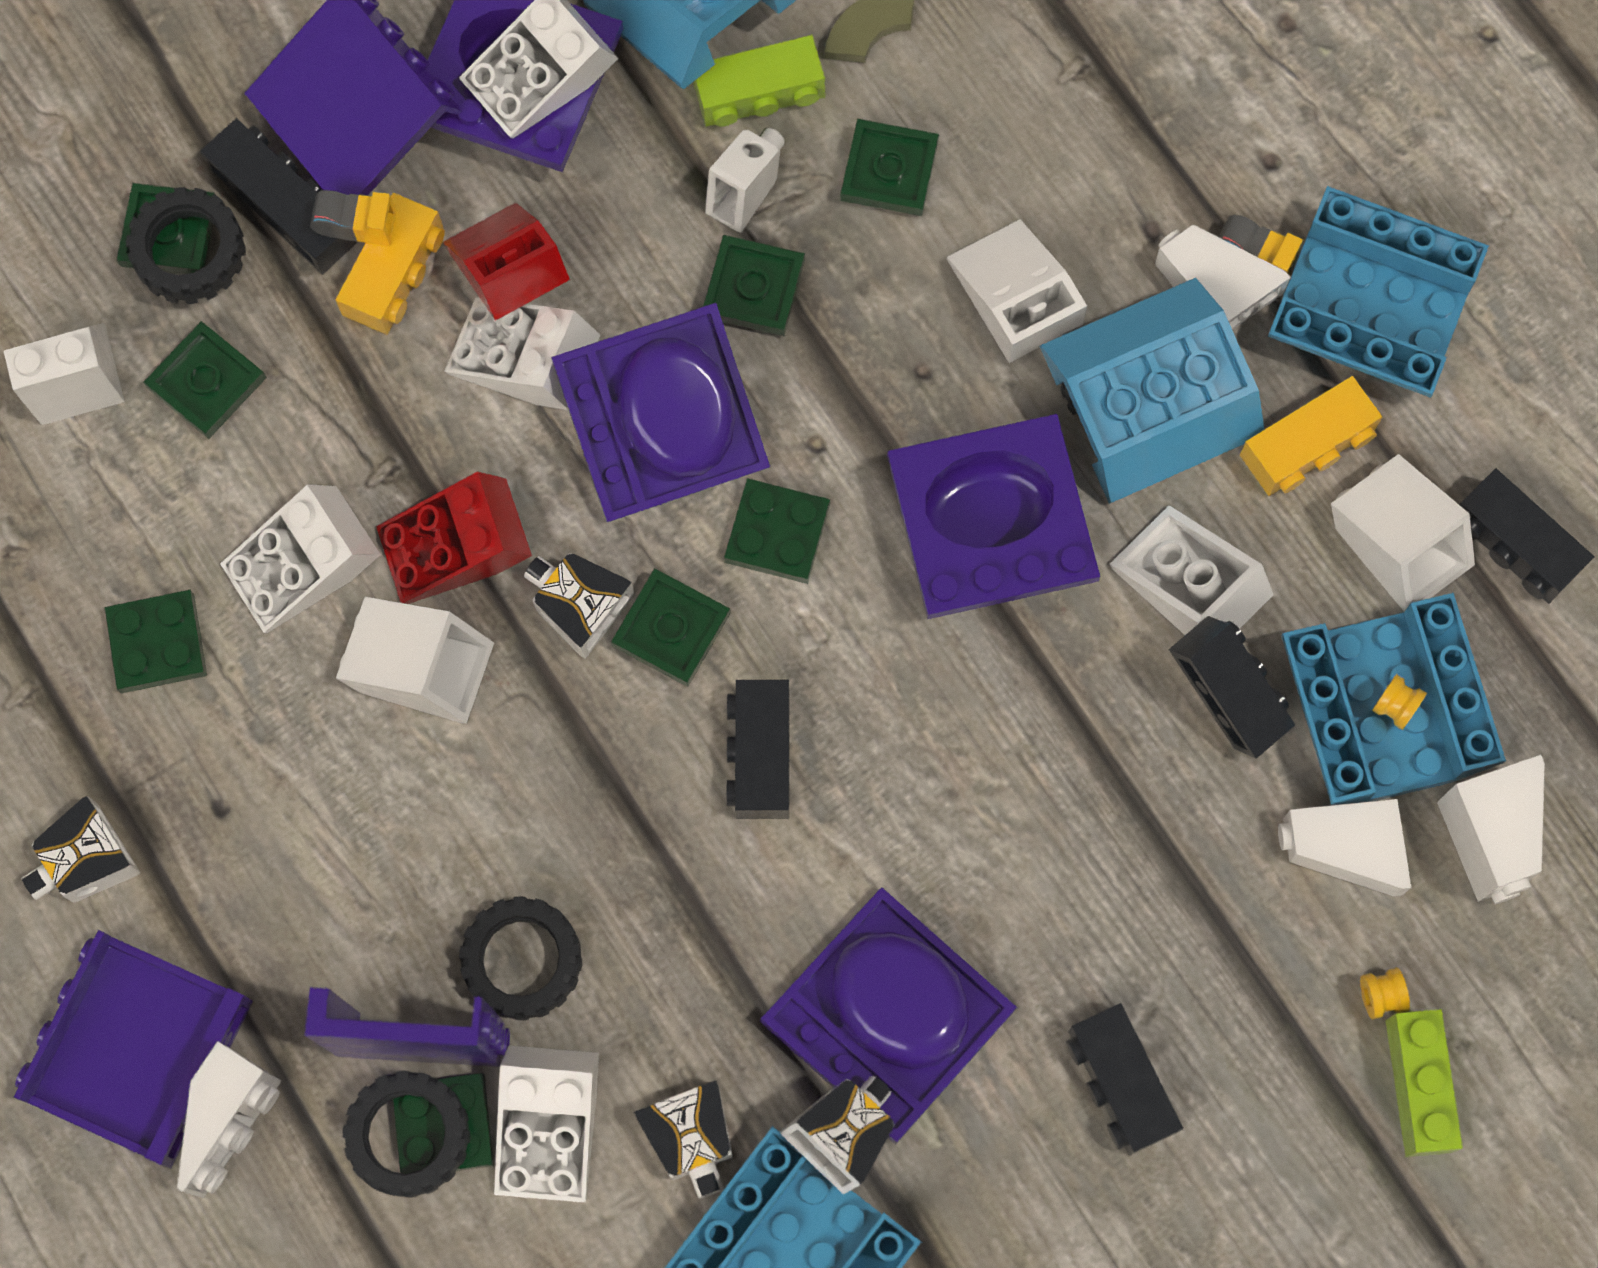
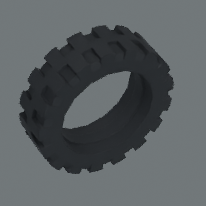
M186 187L174 188V192L169 194L165 191L155 195L156 200L150 204L146 201L139 208L141 212L137 218L133 217L130 222L131 235L126 237V246L130 252L128 258L143 284L154 295L158 297L163 295L169 302L178 303L179 300H185L187 304L199 303L198 299L206 297L207 300L218 296L216 292L221 288L226 290L233 283L232 277L234 274L239 275L243 266L241 257L245 256L246 253L243 231L229 206H225L221 198L215 194L211 197L207 194L206 190L194 188V191H187ZM188 217L206 219L216 225L220 232L221 242L216 256L207 266L194 273L183 275L164 272L157 267L153 260L152 249L156 237L165 226L180 218Z
M517 896L508 901L504 899L492 903L493 907L479 912L475 917L476 921L472 926H468L463 937L465 940L463 946H460L459 958L461 960L460 970L463 980L466 982L470 993L474 997H482L500 1017L524 1021L536 1016L538 1018L546 1016L550 1013V1010L556 1006L559 1008L564 1004L571 990L574 991L579 981L577 978L582 969L580 941L574 928L562 912L548 905L543 900L537 898L533 900L527 899L524 896ZM520 921L535 923L546 929L555 940L559 954L557 970L550 982L539 991L524 996L506 994L496 988L487 977L484 966L486 946L492 936L505 925Z
M397 1071L395 1074H385L376 1078V1082L372 1083L369 1087L365 1086L357 1094L359 1097L354 1104L351 1103L346 1113L348 1116L347 1123L343 1125L342 1132L346 1145L344 1151L347 1160L353 1166V1171L373 1189L392 1196L412 1198L438 1190L439 1186L445 1182L448 1183L456 1175L455 1171L465 1161L467 1144L470 1143L469 1118L459 1097L438 1079L421 1072ZM405 1095L422 1097L431 1102L441 1114L445 1128L443 1147L436 1159L424 1169L408 1174L392 1172L382 1166L372 1153L369 1141L371 1121L379 1108L391 1099Z

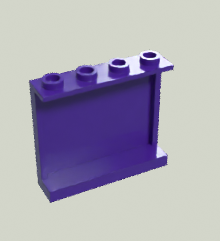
M326 0L244 93L323 190L336 191L346 195L368 196L444 112L459 115L462 111L452 99L455 95L453 90L440 78H434L428 71L429 62L418 50L412 47L409 48L402 40L404 36L402 29L391 19L384 18L377 10L379 6L377 0Z
M98 930L94 938H89L80 952L79 962L81 965L74 979L67 980L58 996V1004L60 1006L53 1020L47 1021L41 1028L36 1041L39 1048L31 1063L27 1062L18 1073L15 1081V1087L18 1089L14 1098L27 1102L134 1151L155 1163L172 1168L183 1145L191 1080L217 1041L229 1048L231 1047L253 1001L243 994L229 988H224Z
M310 987L305 1036L337 1057L500 1067L501 1056L505 1055L510 1045V1029L505 1028L504 1021L482 997H474L472 1027L360 1021V1012L329 988Z

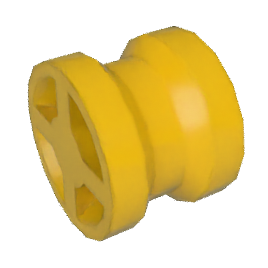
M1396 673L1372 711L1379 716L1386 714L1393 719L1394 726L1403 730L1427 693L1420 688L1412 689L1405 685L1404 678Z
M1398 967L1388 969L1385 975L1375 976L1372 973L1361 975L1360 988L1366 1011L1372 1020L1383 1017L1385 1012L1395 1011L1396 1013L1409 1011V993L1404 976Z

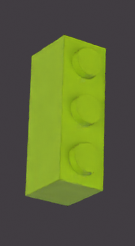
M813 35L713 59L715 65L693 82L705 127L712 125L728 126L740 118L752 115L760 117L769 116L780 108L793 105L805 107L814 104L821 98H825V76Z
M1442 1009L1394 1014L1385 1021L1405 1157L1448 1154L1463 1149Z

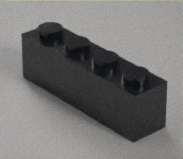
M235 118L200 150L208 169L323 275L358 242L323 236L310 228L316 193L323 191V189L311 178L304 181L296 173L298 171L297 166L285 153L280 151L276 155L267 147L270 142L256 126L252 125L247 128L241 121Z

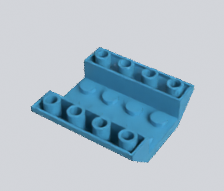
M760 0L583 1L585 6L592 11L622 20L624 29L621 37L680 88L685 89L715 65L707 42ZM796 0L762 1L780 14Z
M1327 186L1268 337L1431 398L1447 358L1445 354L1466 298L1475 284L1489 245Z
M1197 278L1186 281L1039 346L1056 385L1065 384L1098 459V462L1092 464V467L1109 504L1239 447L1264 430L1260 394L1224 310Z
M1454 593L1412 602L1403 613L1327 630L1326 623L1282 633V640L1331 805L1373 802L1458 781L1506 762ZM1396 673L1404 678L1405 685L1412 689L1420 688L1427 693L1403 730L1394 726L1393 719L1386 714L1379 716L1372 711Z
M772 1126L665 1268H902L921 1241L885 1213L881 1214L852 1190L845 1194L840 1192Z

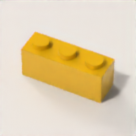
M394 192L391 194V198L396 209V216L390 246L365 243L335 299L342 316L388 335L393 324H399L403 319L407 309L406 299L412 288H418L422 283L426 273L425 263L431 252L435 253L439 250L445 236V230L438 211Z
M1351 376L1247 440L1242 448L1240 457L1268 496H1271L1280 489L1286 494L1302 484L1306 479L1304 475L1316 467L1320 472L1324 471L1341 458L1339 453L1351 445L1357 450L1373 440L1377 435L1375 430L1382 419V415L1356 379Z

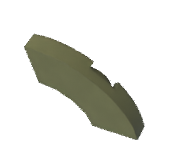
M915 0L856 1L844 11L831 29L825 46L824 59L865 63L870 49L880 38L897 31H911Z

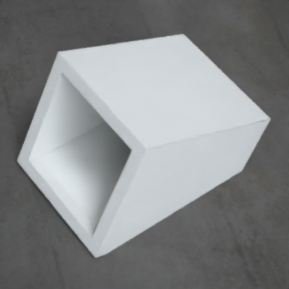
M104 323L4 350L12 389L41 425L125 402Z
M1399 454L1387 463L1375 467L1369 476L1354 487L1341 492L1336 500L1331 503L1335 529L1403 611L1412 602L1433 597L1475 565L1469 513Z
M365 597L360 612L356 616L346 651L340 660L336 679L359 693L467 724L494 642L450 611Z
M1541 755L1457 783L1437 802L1478 902L1491 897L1494 904L1519 896L1520 892L1531 888L1529 880L1542 872L1544 761Z

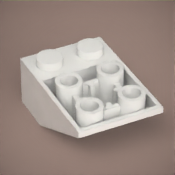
M534 0L459 79L509 137L513 139L589 89L618 57L567 0Z
M1021 219L947 256V261L1009 363L1036 350L1040 345L1083 325L1087 304L1066 270Z
M476 297L444 372L535 405L568 410L551 357L596 343L600 338V334L574 310L525 304L495 321L482 300Z
M307 484L222 561L220 565L263 633H268L352 581L381 554L337 486Z
M218 1041L190 1083L177 1189L201 1198H204L207 1192L213 1194L220 1187L228 1172L224 1168L234 1152L239 1154L248 1145L254 1133V1130L250 1127L260 1112L265 1115L273 1107L280 1094V1091L276 1089L281 1082L280 1079Z
M508 1046L500 1065L494 1195L586 1202L597 1098L599 1053Z

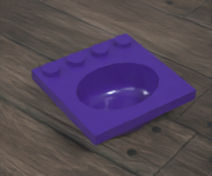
M454 0L428 58L429 66L427 69L434 78H440L453 90L455 95L452 99L462 111L459 115L444 112L431 128L563 172L604 74L589 89L512 139L459 77L534 0ZM571 4L614 53L624 29L623 21Z
M716 303L551 357L606 522L770 468Z
M1057 414L887 451V458L927 619L1099 582L1100 573Z
M881 887L763 1015L760 1022L833 1088L846 1079L853 1081L859 1088L870 1076L881 1079L889 1087L891 1095L880 1108L894 1122V1127L888 1138L896 1145L1014 1013L1017 1007Z

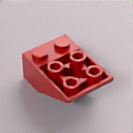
M516 202L443 241L445 248L495 321L570 280L555 242L539 220Z
M478 471L376 526L400 602L404 604H410L497 575L532 557L507 479Z

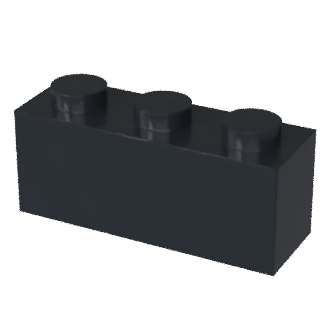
M1497 468L1460 503V506L1470 515L1472 539H1477L1489 550L1490 557L1497 565L1513 571L1522 580L1523 587L1530 595L1537 599H1543L1548 604L1595 557Z
M1207 616L1168 650L1233 748L1257 759L1295 726V723L1286 711L1289 708V704L1284 696L1276 689L1271 688L1265 679V676L1268 675L1265 666L1259 659L1249 654L1243 645L1246 638L1242 631L1231 621L1223 622Z
M736 680V693H727V720H735V736H727V763H735V780H727L726 784L727 806H735L736 819H790L789 680Z
M1122 1003L1071 1026L1068 1031L1071 1039L1066 1041L1067 1048L1077 1066L1084 1063L1092 1079L1086 1082L1088 1091L1098 1108L1103 1105L1105 1106L1112 1120L1111 1123L1107 1124V1129L1118 1150L1125 1147L1128 1155L1131 1156L1184 1129Z

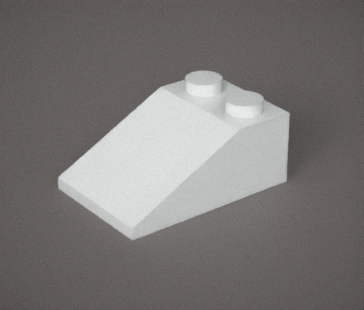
M1168 506L1110 563L1111 568L1184 635L1207 616L1223 622L1231 621L1240 629L1274 595L1261 563L1171 506Z

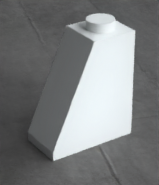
M1195 225L1190 226L1182 233L1179 230H1175L1168 234L1159 243V252L1155 262L1156 267L1173 287L1197 278L1224 310L1232 330L1283 295L1290 280V276L1284 270Z
M1397 799L1293 809L1283 818L1284 823L1278 825L1281 850H1288L1290 863L1391 896H1402L1411 889Z

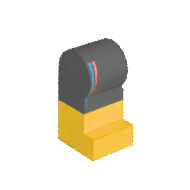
M323 190L316 193L310 228L318 234L331 238L390 246L396 209L390 194L373 192L372 196L356 194L346 195L336 191Z
M1230 215L1218 236L1284 270L1287 274L1303 239L1290 233L1283 236L1265 227H1260L1254 221L1241 215Z

